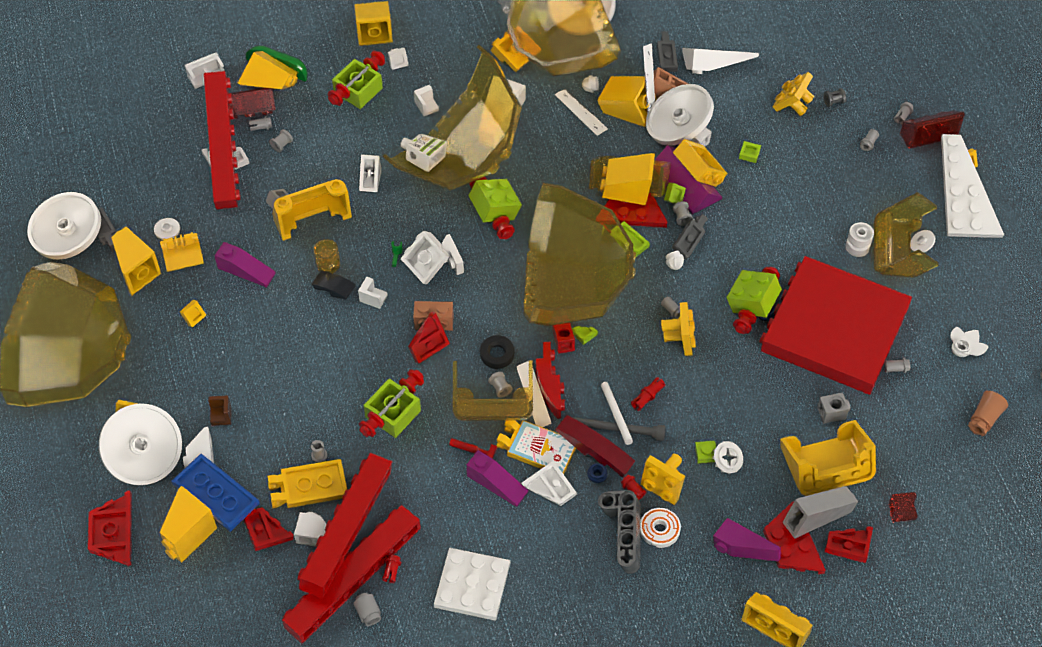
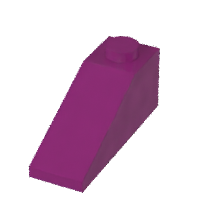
M223 242L214 255L218 269L264 287L269 285L276 274L273 269L241 248Z
M479 450L466 465L467 477L516 507L528 493V490L500 464Z
M729 518L723 522L713 535L714 547L721 553H727L733 557L779 561L781 559V547Z

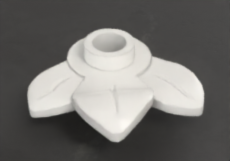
M955 327L951 332L950 337L953 342L951 349L956 356H979L988 349V345L979 343L978 330L964 333L959 327Z

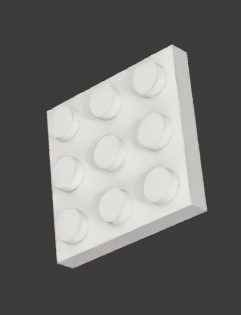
M449 548L434 601V608L496 621L510 567V560Z

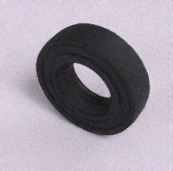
M490 336L481 344V360L490 368H505L514 359V345L504 336ZM493 347H501L505 353L503 356L496 358L490 354V350Z

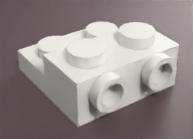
M422 231L417 235L414 243L405 250L401 260L423 284H428L450 256L431 232Z

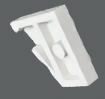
M554 461L522 482L525 488L559 506H562L577 495Z

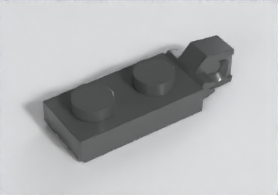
M662 31L661 41L657 42L660 68L667 72H678L675 41L669 40L668 31Z
M101 207L99 208L101 226L97 238L103 246L108 244L111 251L114 252L115 248L111 237L117 231Z
M704 214L691 219L672 246L675 251H679L683 255L684 260L690 257L705 234L703 226L708 218Z

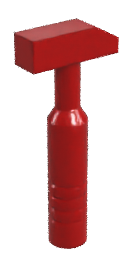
M451 438L449 446L474 454L479 450L492 459L497 451V446L491 444L489 451L480 449L476 445Z

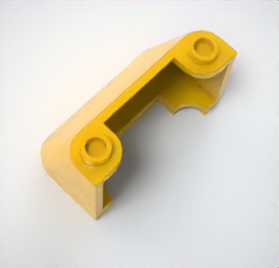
M335 179L276 199L273 206V219L282 240L291 238V230L297 228L295 221L329 210L331 216H335V214L341 215L343 220L352 218L348 189L343 181Z
M856 420L845 422L839 426L837 438L802 447L800 440L795 436L780 439L781 450L795 484L802 495L809 496L865 482L873 478L876 473V445Z

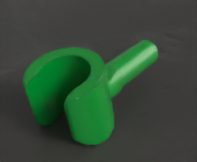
M392 241V267H396L398 255L403 252L402 242H400L399 246H395L394 241Z

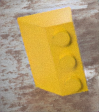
M757 592L746 602L741 620L785 647H802L813 627L806 618L798 617L791 613L787 607L779 606L768 596Z

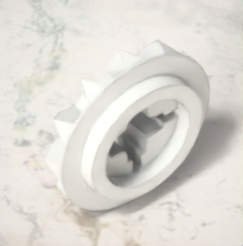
M728 441L722 442L713 450L714 456L712 459L715 460V467L721 469V472L731 474L741 468L743 454L736 444ZM727 454L728 457H731L733 459L727 461L722 457Z

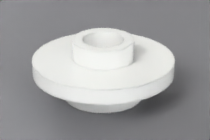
M172 218L161 219L154 226V233L161 240L163 238H174L180 232L178 221Z
M922 230L916 233L910 242L911 249L915 253L927 252L935 243V235L929 230Z

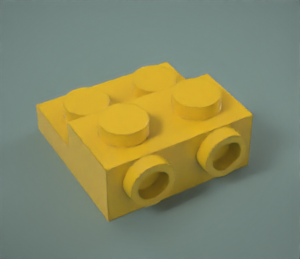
M518 26L513 30L511 28L507 30L502 39L497 38L492 43L493 47L491 49V52L501 63L505 61L515 73L541 51Z

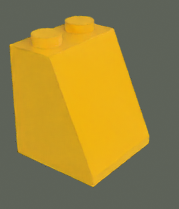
M388 1L354 4L359 46L393 42Z
M263 51L254 52L238 84L285 89L295 85L298 77H296L298 72Z
M611 76L597 100L603 113L645 127L647 108L649 107L646 100L645 76Z
M649 153L608 159L607 166H603L602 177H605V179L601 180L600 190H603L602 198L646 205L652 182L655 154Z
M127 227L117 231L111 237L129 293L134 295L161 274L155 252Z
M183 486L178 489L160 530L161 543L166 548V554L174 560L176 558L181 563L217 529L211 509Z

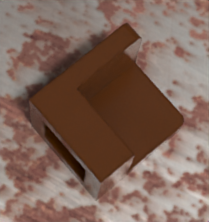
M228 395L208 397L211 426L231 425L232 407Z

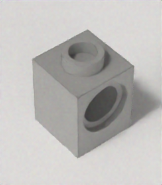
M843 392L820 397L817 408L823 424L847 418L850 411V403L848 399H845Z

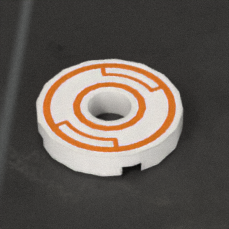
M654 508L643 515L641 518V537L646 543L658 548L671 546L677 541L680 535L681 524L674 512L665 508ZM662 524L666 529L660 532L655 529V526Z

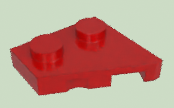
M432 311L408 345L415 362L418 364L450 344L435 312Z
M262 507L254 509L243 519L255 551L294 539L293 533L286 531L281 526V523L271 517Z
M869 526L866 527V530L855 531L854 528L846 529L845 531H829L825 553L866 563L873 527Z

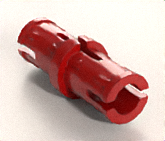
M656 377L650 385L644 387L641 393L631 401L632 407L635 410L637 409V411L642 410L665 387V382Z

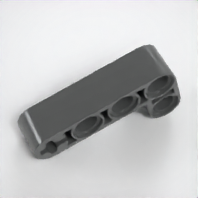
M630 490L604 492L599 496V506L605 515L611 517L618 516V563L624 572L633 574L640 568V502L635 493ZM633 500L632 504L626 505L628 501ZM613 502L611 506L606 507L607 503ZM633 519L631 524L625 525L628 520ZM628 539H633L632 543L625 544Z

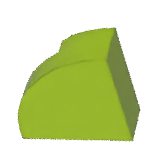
M576 326L572 328L574 336L583 345L598 335V331L593 327Z

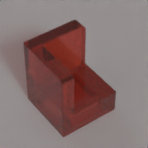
M916 492L892 494L888 505L893 522L917 519L914 505L917 497Z

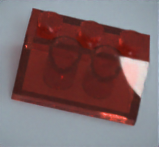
M273 88L231 93L233 104H230V109H233L234 119H238L237 115L253 117L257 112H262V115L272 114V110H276Z
M952 110L917 119H909L903 121L900 134L908 149L940 142L943 134H959L965 113Z

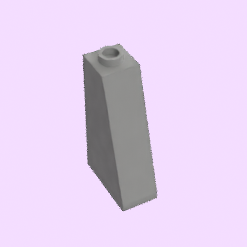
M847 486L795 499L783 524L792 536L797 538L852 513L858 501Z

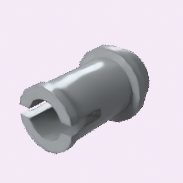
M910 102L902 103L900 110L894 117V121L898 124L899 122L904 124L908 115L913 113V105Z
M265 116L262 119L249 120V125H255L250 127L251 131L269 130V128H272L270 117L267 118Z
M871 129L866 137L860 141L862 150L869 151L873 149L874 142L879 137L878 131Z
M670 296L664 298L661 305L671 314L673 319L679 318L680 306Z
M909 359L885 360L886 373L901 371L906 373L910 371Z
M316 440L311 445L312 459L317 463L324 462L327 458V451L324 449V443Z

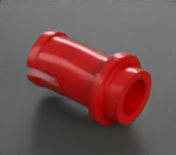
M627 475L621 481L622 488L634 492L638 500L642 499L647 493L635 481L634 476Z
M388 555V558L385 559L386 567L382 577L383 581L387 582L390 574L389 583H395L398 567L401 565V558L399 556Z

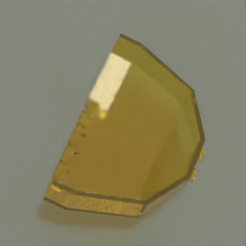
M601 0L511 1L507 19L509 29L507 33L514 42L512 44L514 51L520 53L552 76L603 68L619 58L621 53L620 46Z
M480 45L477 48L482 54L472 79L468 83L467 89L458 98L463 103L460 105L455 102L447 111L451 117L448 118L444 115L435 125L439 129L438 132L432 128L427 136L447 141L446 156L427 172L406 160V150L392 158L384 154L383 157L399 171L451 191L485 177L490 173L494 174L499 169V164L503 159L506 160L512 152L510 150L514 142L522 106L498 62Z
M542 183L536 201L528 248L531 251L527 252L524 316L529 323L545 326L603 317L629 284L630 280L635 277L636 269L633 268L636 252H633V243L612 209L563 186Z
M48 262L31 267L17 296L16 302L18 303L14 304L10 314L11 319H8L4 329V333L7 336L3 338L1 343L0 391L7 404L23 407L85 398L119 368L121 361L125 359L126 346L131 341V334L128 331L115 289L68 264Z

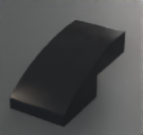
M322 270L312 283L314 289L328 291L332 297L347 299L356 286L355 283L344 277Z

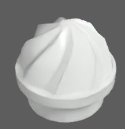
M589 75V77L584 78L582 87L585 91L594 93V91L599 89L597 76Z
M679 251L671 252L665 256L666 264L671 269L678 270L683 266L684 257Z

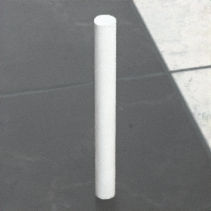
M603 382L601 388L625 444L630 445L633 442L608 382Z

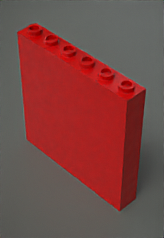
M805 256L803 261L798 262L795 268L796 275H792L789 280V289H785L782 294V303H778L775 308L774 319L770 318L768 322V332H763L761 336V352L870 395L909 309L912 297Z

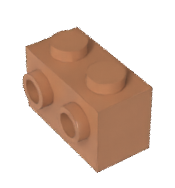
M414 302L413 318L415 330L420 329L428 315L433 311L437 314L443 329L453 331V302Z

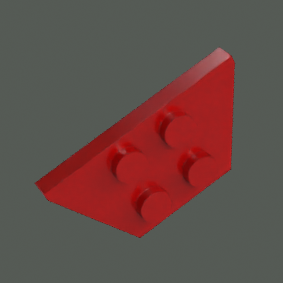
M652 193L648 194L646 205L609 199L597 215L596 223L621 224L625 221L628 225L667 228V220Z
M131 491L124 492L125 495L115 501L111 499L103 506L89 511L88 550L92 554L131 566L132 493Z
M793 501L763 530L766 540L781 547V559L776 561L778 568H792L802 572L811 570L818 571V574H825L826 569L810 533L808 532L794 538L783 524L786 515L794 503Z

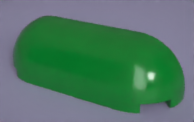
M254 46L246 52V60L249 61L254 52L263 51L297 71L296 77L299 80L307 81V68L296 57L266 46Z

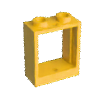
M684 139L673 151L675 156L698 182L717 187L728 174L704 145Z

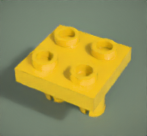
M807 72L803 75L799 74L792 81H786L782 86L781 93L775 98L776 102L773 108L778 112L790 106L799 116H802L808 108L800 99L809 104L814 98V95L807 90V86L813 76Z
M687 302L680 303L679 318L661 320L664 342L682 341L685 356L693 355L692 348H696L693 311L688 308Z
M672 454L667 462L663 463L650 455L646 460L640 485L648 491L657 494L663 500L675 505L679 500L685 475L677 470L678 466L682 463V458L677 454Z

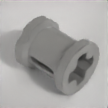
M282 129L280 134L276 138H272L269 143L275 151L280 153L283 151L284 146L293 142V137L285 129Z
M685 201L677 202L673 206V212L677 215V224L680 226L687 225L693 219L688 211L689 205Z
M496 372L488 379L489 384L494 386L496 395L499 398L509 395L513 390L512 386L506 382L503 372Z

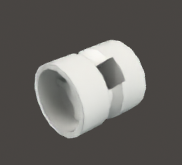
M858 222L851 226L846 242V250L852 256L863 257L869 252L874 236V230L870 225Z

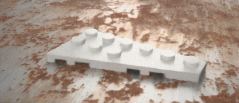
M943 134L941 144L947 236L1003 238L1002 228L962 136Z

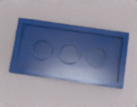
M203 454L195 458L172 480V484L179 489L183 486L210 508L214 519L230 532L260 504L256 497Z

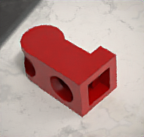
M568 316L552 318V329L558 354L575 351V337Z

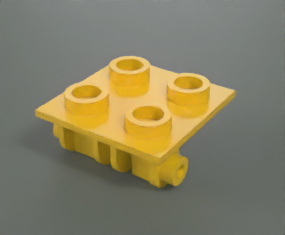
M191 232L190 234H185L184 237L181 234L180 238L174 236L175 239L163 238V241H160L167 272L204 264L197 233L193 234Z

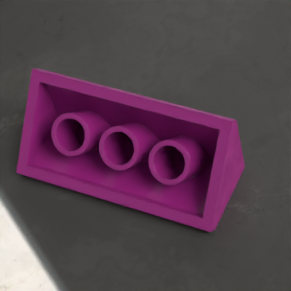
M667 145L654 160L653 169L667 185L670 182L686 188L683 201L688 203V210L691 214L722 200V196L713 186L698 182L673 153L676 149L675 147Z

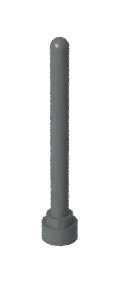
M573 417L591 428L620 431L617 423ZM626 424L629 433L651 435L652 438H656L658 441H664L666 425L658 424L651 428Z

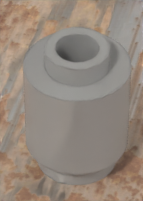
M367 593L358 595L353 604L361 622L365 623L366 626L378 623L381 620V611L374 596Z

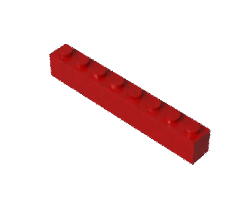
M225 71L204 73L213 201L216 210L238 207V200H241L240 190L236 188V184H239V175L235 173V168H238L237 157H234V152L237 149L236 142L232 140V136L235 135V127L231 125L234 114L233 109H230V104H233L232 94L228 92V88H231L230 77L226 76Z
M370 453L367 459L362 460L359 467L360 472L354 474L351 488L345 490L342 504L336 506L333 520L327 522L324 536H319L315 552H310L306 568H302L298 574L297 580L300 581L299 590L323 599L388 480L393 461Z
M403 505L398 509L392 510L388 518L383 523H379L370 536L364 537L354 551L347 553L323 599L311 594H305L293 609H289L284 614L282 619L284 628L303 644L386 563L385 559L388 558V555H394L421 529L420 519Z

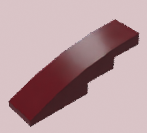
M568 415L563 418L555 429L584 456L589 454L603 466L607 464L621 477L627 474L635 462L632 457L603 435Z

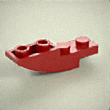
M543 342V358H536V378L545 404L557 419H561V411H565V399H561V394H564V382H560V375H556L555 366L551 364V361H555V349H551V342Z

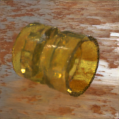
M323 239L316 243L314 255L318 270L320 272L321 270L330 273L336 272L340 267V256L336 242Z

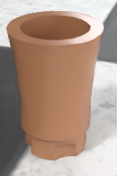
M984 391L980 403L968 424L970 430L976 435L985 436L999 416L1008 408L1007 400L996 392Z

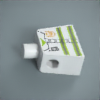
M419 134L413 140L404 138L401 142V148L406 149V160L427 172L446 156L447 141Z

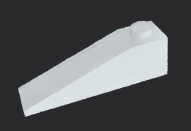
M682 48L686 69L692 70L694 74H702L703 71H710L759 57V53Z

